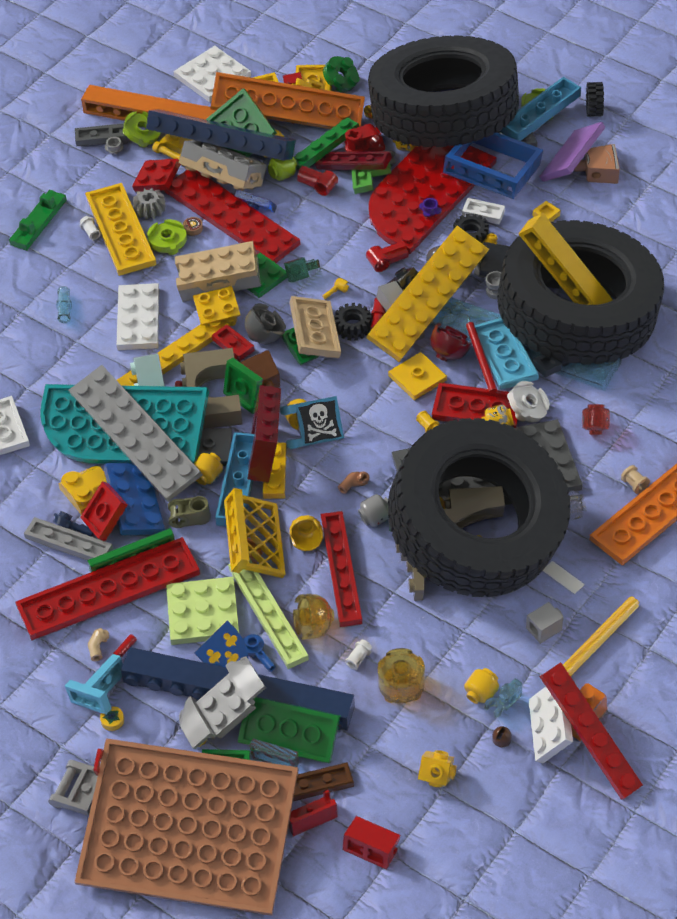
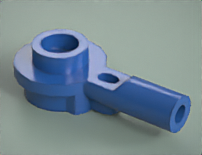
M255 634L248 635L243 639L248 656L258 658L268 672H272L276 665L264 652L263 639Z

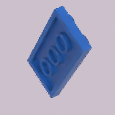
M105 463L104 473L107 483L128 504L124 513L117 521L121 536L154 535L164 531L165 526L154 487L133 463Z

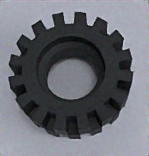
M587 82L586 84L587 117L603 116V82Z
M466 214V217L461 215L460 219L457 218L453 224V230L456 226H459L464 231H476L475 233L468 234L480 243H483L489 234V224L485 218L482 219L481 215L476 217V214H473V216Z
M347 303L345 308L340 306L339 310L335 312L334 320L338 336L341 335L343 339L347 337L349 341H351V338H354V341H356L358 337L363 339L364 334L368 335L371 328V312L367 310L366 306L362 308L360 303L358 306H355V303L349 306ZM349 320H358V321H360V322L354 323V324L347 323V321H349Z

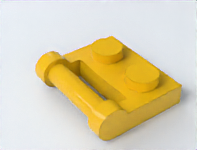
M167 134L160 141H156L153 144L152 150L173 159H180L184 141L192 139Z

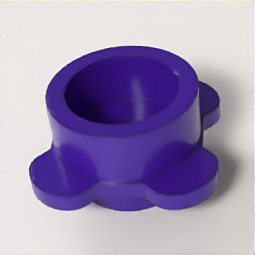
M427 198L419 204V209L423 211V216L425 217L440 214L442 211L438 207V201L434 198Z

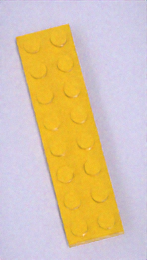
M456 226L368 333L366 338L400 362L488 253L489 248L459 226Z

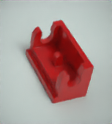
M329 790L323 792L322 798L291 811L288 827L293 837L338 817L337 803L334 799L331 800Z
M356 816L344 833L342 850L387 870L398 850L396 845L401 835Z

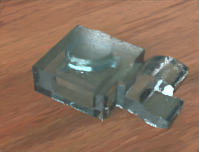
M515 678L509 684H504L499 691L500 696L487 699L484 709L487 711L492 706L497 707L494 710V717H499L504 709L507 711L522 696V682Z

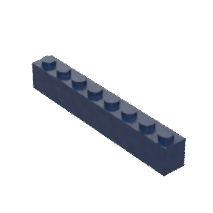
M160 109L148 111L146 125L148 130L279 160L293 159L296 142L294 139Z

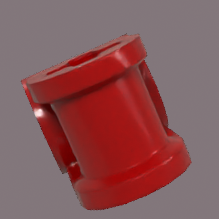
M372 124L349 129L345 132L347 140L345 145L346 152H363L375 149L383 141L382 136Z

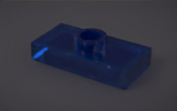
M237 190L235 193V197L248 203L249 207H253L256 210L262 208L275 213L277 206L271 200L241 190Z

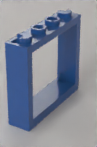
M494 133L487 138L484 137L475 142L455 145L445 157L443 173L514 199L540 166L543 149L500 133ZM472 143L526 162V164L514 178L461 158V156Z

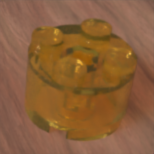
M396 648L388 651L386 656L382 660L380 659L377 667L378 687L384 699L389 703H407L418 700L425 687V665L423 659L415 655L412 650L406 648Z

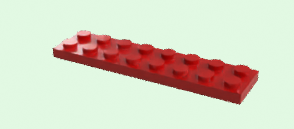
M197 170L184 171L173 179L168 190H164L165 193L238 243L253 241L257 254L262 253L275 263L300 245L298 237L208 177L202 176L201 172Z
M181 537L18 600L15 604L32 641L165 589L168 584L180 583L200 575V569L184 538Z

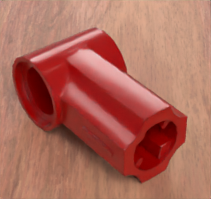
M302 166L299 169L297 181L314 187L318 194L327 196L338 183V177L329 170L322 173Z
M404 241L384 248L373 246L366 252V258L376 272H383L391 263L409 257Z

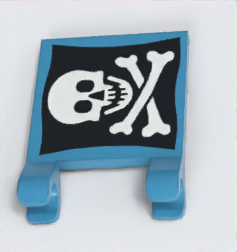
M337 396L280 407L281 415L294 413L297 415L301 438L287 440L286 445L289 449L344 438Z

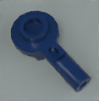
M60 511L59 514L54 513L53 515L55 517L53 522L62 527L91 537L94 534L88 526L84 524L79 525L72 521L73 516L66 512Z

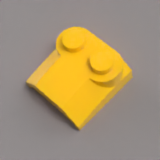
M93 466L81 472H67L62 476L61 482L58 484L59 489L82 515L101 482L107 483L102 468Z

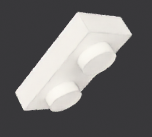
M467 198L462 215L466 217V214H470V216L476 214V217L481 215L482 219L485 218L487 222L500 225L505 213V206Z

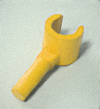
M342 278L336 279L332 289L323 294L322 297L326 299L338 290L345 293L349 289L348 281Z

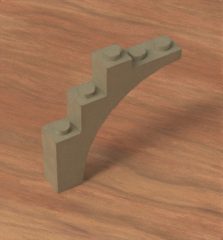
M499 486L449 489L448 498H445L444 511L461 529L484 519L503 517L505 508L503 488ZM395 543L396 553H400L401 561H406L407 573L411 572L412 579H408L409 593L413 592L414 601H421L424 596L425 577L417 572L418 569L416 567L413 568L409 564L407 557H404L398 549L399 544L396 545Z

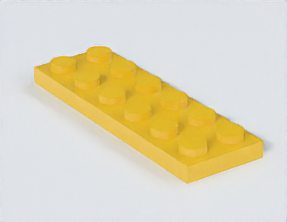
M118 183L86 192L87 202L118 275L157 265L155 256L123 184Z

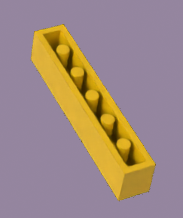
M544 213L527 221L519 232V236L574 303L598 305L613 301Z

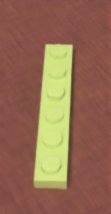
M228 564L229 571L231 572V565ZM244 569L240 573L231 572L287 669L308 661L309 657L260 574Z

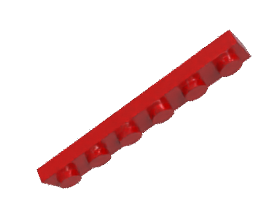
M343 511L321 514V522L340 627L363 624Z
M560 662L539 676L620 799H625L643 786L563 664Z

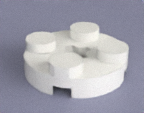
M529 381L517 383L507 394V398L519 421L538 422L545 417L550 404L545 392L541 388L536 389L533 387L534 383Z

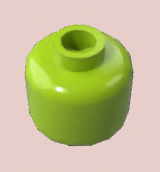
M294 157L290 160L271 158L268 172L273 179L283 181L296 173L297 162Z

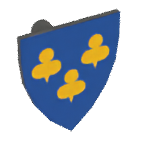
M228 620L194 652L203 663L226 667V664L231 661L236 662L240 658H248L243 638Z

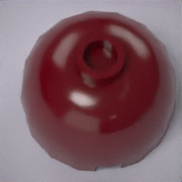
M436 323L431 334V346L437 353L436 357L445 362L448 359L457 360L464 357L472 346L471 340L469 342L466 340L467 335L448 325L445 329L441 328V323Z

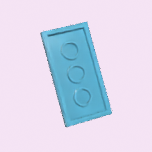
M501 318L475 325L493 379L499 390L513 387L521 381L531 382L539 379V374L523 344L518 340V337L515 338L510 329H507Z

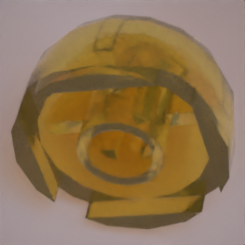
M318 594L298 595L295 599V603H298V609H293L296 633H302V640L322 637L327 633L331 623L334 621L333 609L327 600Z

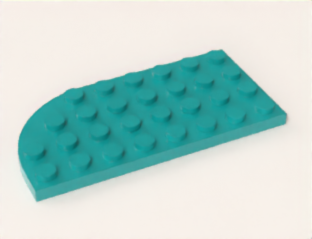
M45 384L40 409L41 423L47 438L60 453L70 459L84 463H132L70 394L69 389L74 385ZM122 386L194 464L198 458L209 397L208 387Z

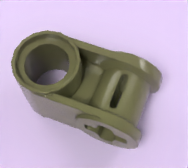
M196 496L185 499H173L168 503V510L171 515L169 525L174 528L203 525L211 519L209 504L205 497Z

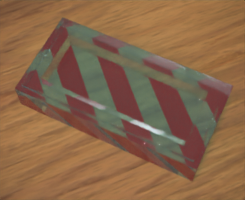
M252 739L250 743L251 758L267 763L298 767L297 751Z

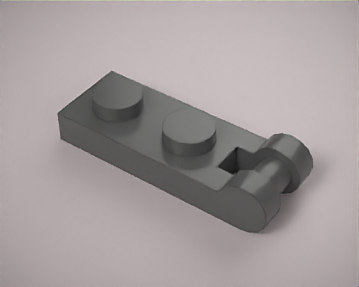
M124 124L75 128L76 147L106 144L107 139L110 137L120 138L123 143L122 145L128 143L129 139L123 134Z

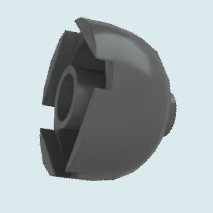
M255 304L246 315L244 322L248 337L252 341L261 344L276 342L285 333L284 330L286 329L281 316L275 310L273 313L267 310L269 306L266 304Z

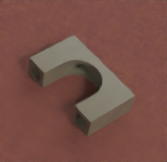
M233 348L183 354L184 362L180 363L181 374L186 375V378H182L183 387H201L208 381L225 378L227 360L234 358ZM239 395L208 397L203 428L243 424Z

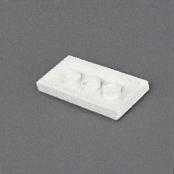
M159 283L118 285L117 350L158 348Z

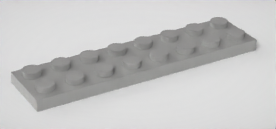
M103 365L69 389L70 394L167 502L171 501L202 476L200 470Z

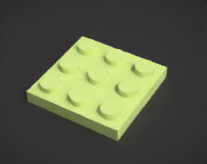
M234 577L166 585L171 645L206 641L227 620L239 633Z

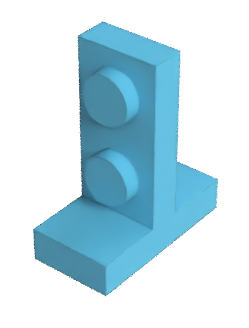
M112 654L85 684L69 680L65 688L71 703L107 715L112 709L107 693L122 678L121 668L123 663L121 657Z

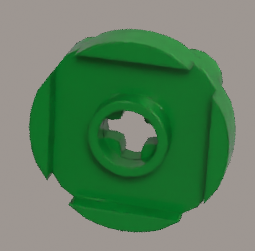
M334 56L330 58L323 68L326 82L330 86L334 85L337 87L336 90L339 92L351 91L360 81L358 71L353 65V60L349 57Z

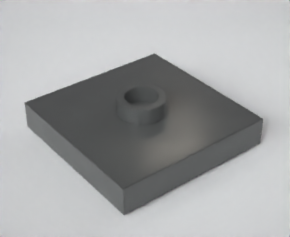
M203 428L198 456L202 453H215L220 457L222 466H227L232 442V428Z

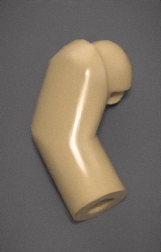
M102 628L96 629L88 641V649L92 661L102 659L100 644L109 639V632Z

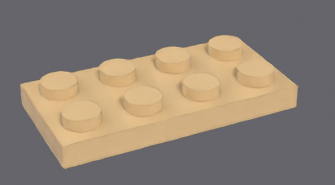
M291 296L289 303L299 353L327 358H340L341 348L331 301Z

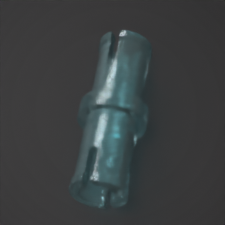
M62 286L57 290L58 300L56 301V308L58 310V321L60 323H68L71 318L70 309L72 308V301L70 300V289Z

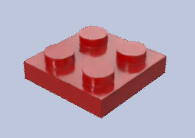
M179 159L145 161L132 185L134 191L143 192L144 188L146 190L153 188L154 191L168 190L181 165Z
M102 481L80 518L98 539L106 541L128 504L109 483Z

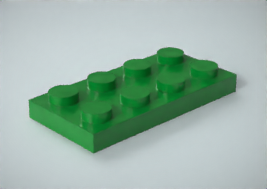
M257 696L254 698L256 709L242 720L238 743L258 747L253 743V739H255L269 750L271 749L263 742L269 743L282 753L284 752L277 746L283 747L295 756L297 755L291 750L297 751L299 757L331 763L341 715Z

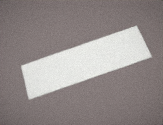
M553 561L543 569L546 574L574 594L585 585Z

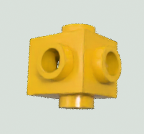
M426 750L421 758L418 780L426 781L433 787L446 786L450 779L454 780L457 765H453L454 757L448 756L449 753L445 751L435 750L431 752Z

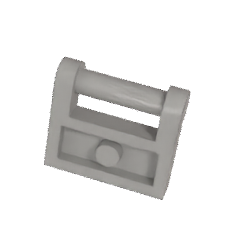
M69 760L66 765V772L55 794H52L48 800L49 804L56 808L62 807L89 815L98 777L93 771L94 766ZM80 773L69 797H64L75 774Z

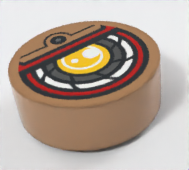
M197 217L187 218L183 222L187 235L195 236L203 230L202 221Z

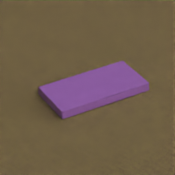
M603 122L574 130L541 173L540 179L545 182L571 174L605 129Z

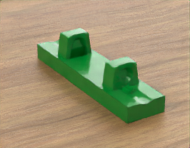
M50 189L46 194L43 193L39 198L40 202L26 219L23 218L19 222V228L9 239L10 245L27 251L67 201L66 195Z

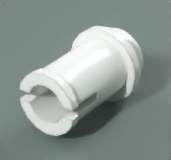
M85 216L80 220V227L82 230H85L90 240H97L101 236V232L96 227L92 217Z
M366 640L356 642L354 650L345 659L346 665L353 670H357L364 658L371 654V644Z

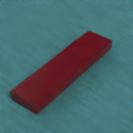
M389 151L329 152L318 160L315 166L317 170H385L392 156Z

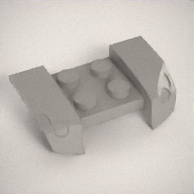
M247 657L226 664L229 674L199 700L192 696L186 700L184 709L179 714V722L193 749L198 748L209 737L214 739L217 736L221 739L256 709L254 698L266 686Z

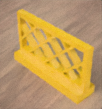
M233 488L224 500L231 572L240 573L244 569L283 578L286 573L277 503L242 495V489ZM243 503L248 504L253 511L249 512ZM262 508L271 510V517ZM257 513L264 522L260 524L253 514ZM246 519L255 527L253 530L246 525ZM267 524L273 530L272 535L263 527ZM257 530L266 538L264 541L255 534ZM248 537L257 544L255 548L247 542ZM267 542H270L275 547L274 553L267 547ZM259 548L268 556L266 559L257 552ZM252 555L259 564L250 563L249 556ZM272 560L278 569L272 568L268 561Z

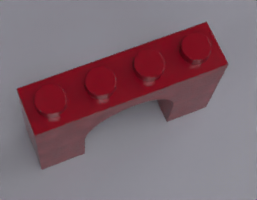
M263 385L259 387L251 434H254V440L248 466V480L269 483L278 441L281 388Z

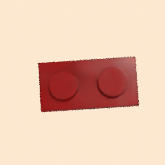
M227 324L212 334V341L222 349L233 348L234 358L239 362L255 351L252 343Z

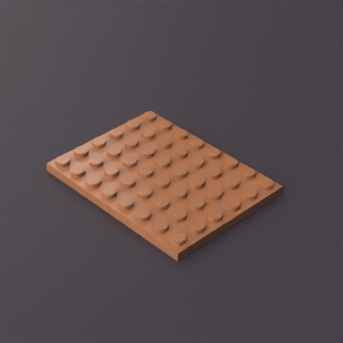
M106 738L74 883L81 886L273 916L299 771L298 767Z

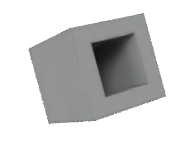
M550 602L527 615L526 629L540 644L562 631L563 614L558 608H554Z

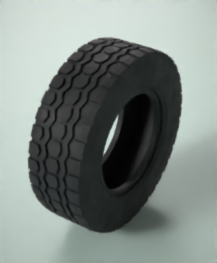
M450 35L412 41L382 55L369 71L368 85L372 118L375 126L388 138L407 145L450 147L471 143L472 141L475 142L499 132L503 127L505 128L518 112L519 90L515 58L502 45L483 38ZM458 88L457 90L445 92H429L439 89Z
M580 220L551 222L601 286L615 298V300L604 304L584 305L573 303L557 296L545 285L555 279L524 240L518 236L510 245L505 255L497 295L501 319L515 338L518 337V340L524 345H528V348L535 352H540V354L549 358L551 356L553 359L562 362L567 361V363L591 365V363L605 364V362L610 363L618 359L621 360L628 357L629 354L632 355L646 344L654 331L664 295V276L657 259L653 254H650V251L644 245L642 246L635 238L632 239L630 235L619 232L618 229L606 227V225L599 223L580 222Z
M463 418L457 421L456 419L435 426L424 433L405 455L389 492V526L391 532H393L392 536L396 545L399 544L398 549L404 557H407L409 564L413 568L416 567L418 569L417 572L425 578L428 577L429 581L437 586L441 585L444 589L451 592L457 591V594L468 596L472 594V597H484V595L486 597H493L499 594H508L513 590L516 591L535 579L543 571L560 546L570 519L569 490L566 482H564L565 478L561 470H558V465L554 459L549 457V453L543 447H540L537 441L531 437L528 438L524 432L518 429L515 430L513 429L514 427L505 423L502 425L494 420L485 421V419L474 418L473 420L471 418ZM475 477L488 481L496 487L502 486L503 492L510 499L516 511L518 520L517 531L500 538H484L464 531L445 513L439 498V485L452 478Z

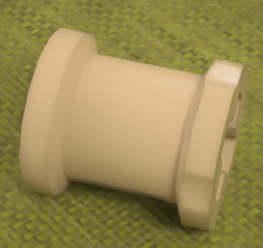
M631 465L623 471L621 480L631 485L633 491L639 494L648 487L650 479L646 476L643 477L637 471L638 468L635 465Z

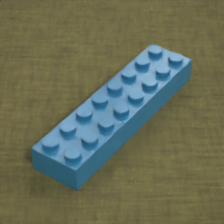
M562 77L521 107L515 118L505 128L503 127L500 132L513 139L523 140L581 96V87Z
M234 432L215 517L216 526L227 527L224 500L233 488L242 489V495L249 497L251 495L254 480H248L247 477L254 434ZM243 503L244 507L248 509V504Z

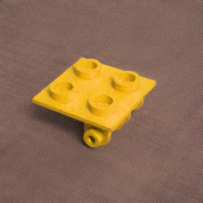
M232 286L193 295L201 326L225 320L229 326H234L237 322V317L241 316Z

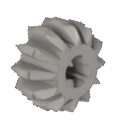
M144 188L143 192L137 191V195L133 197V209L139 218L145 217L146 220L148 218L155 219V216H161L162 212L165 211V197L160 193V190L154 191L153 188L150 190Z

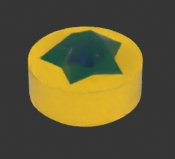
M111 706L112 709L107 715L100 714V721L104 729L115 731L123 726L124 715L120 708Z

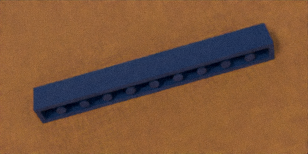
M132 647L129 648L121 668L123 683H127L130 686L147 687L153 691L170 692L176 696H192L197 700L229 674L226 667ZM258 674L266 688L257 697L341 715L338 730L348 731L355 709L354 694Z

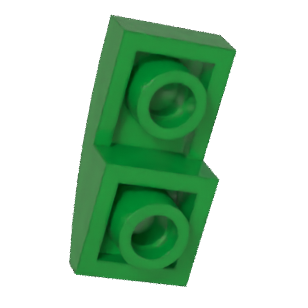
M294 328L284 331L285 333L281 337L300 365L319 358L316 355L299 353Z

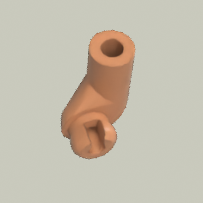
M364 471L351 472L340 483L338 490L346 494L351 487L366 485L370 480V476Z

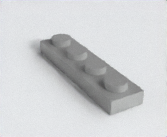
M36 517L33 518L24 532L25 539L85 560L113 550L111 543Z

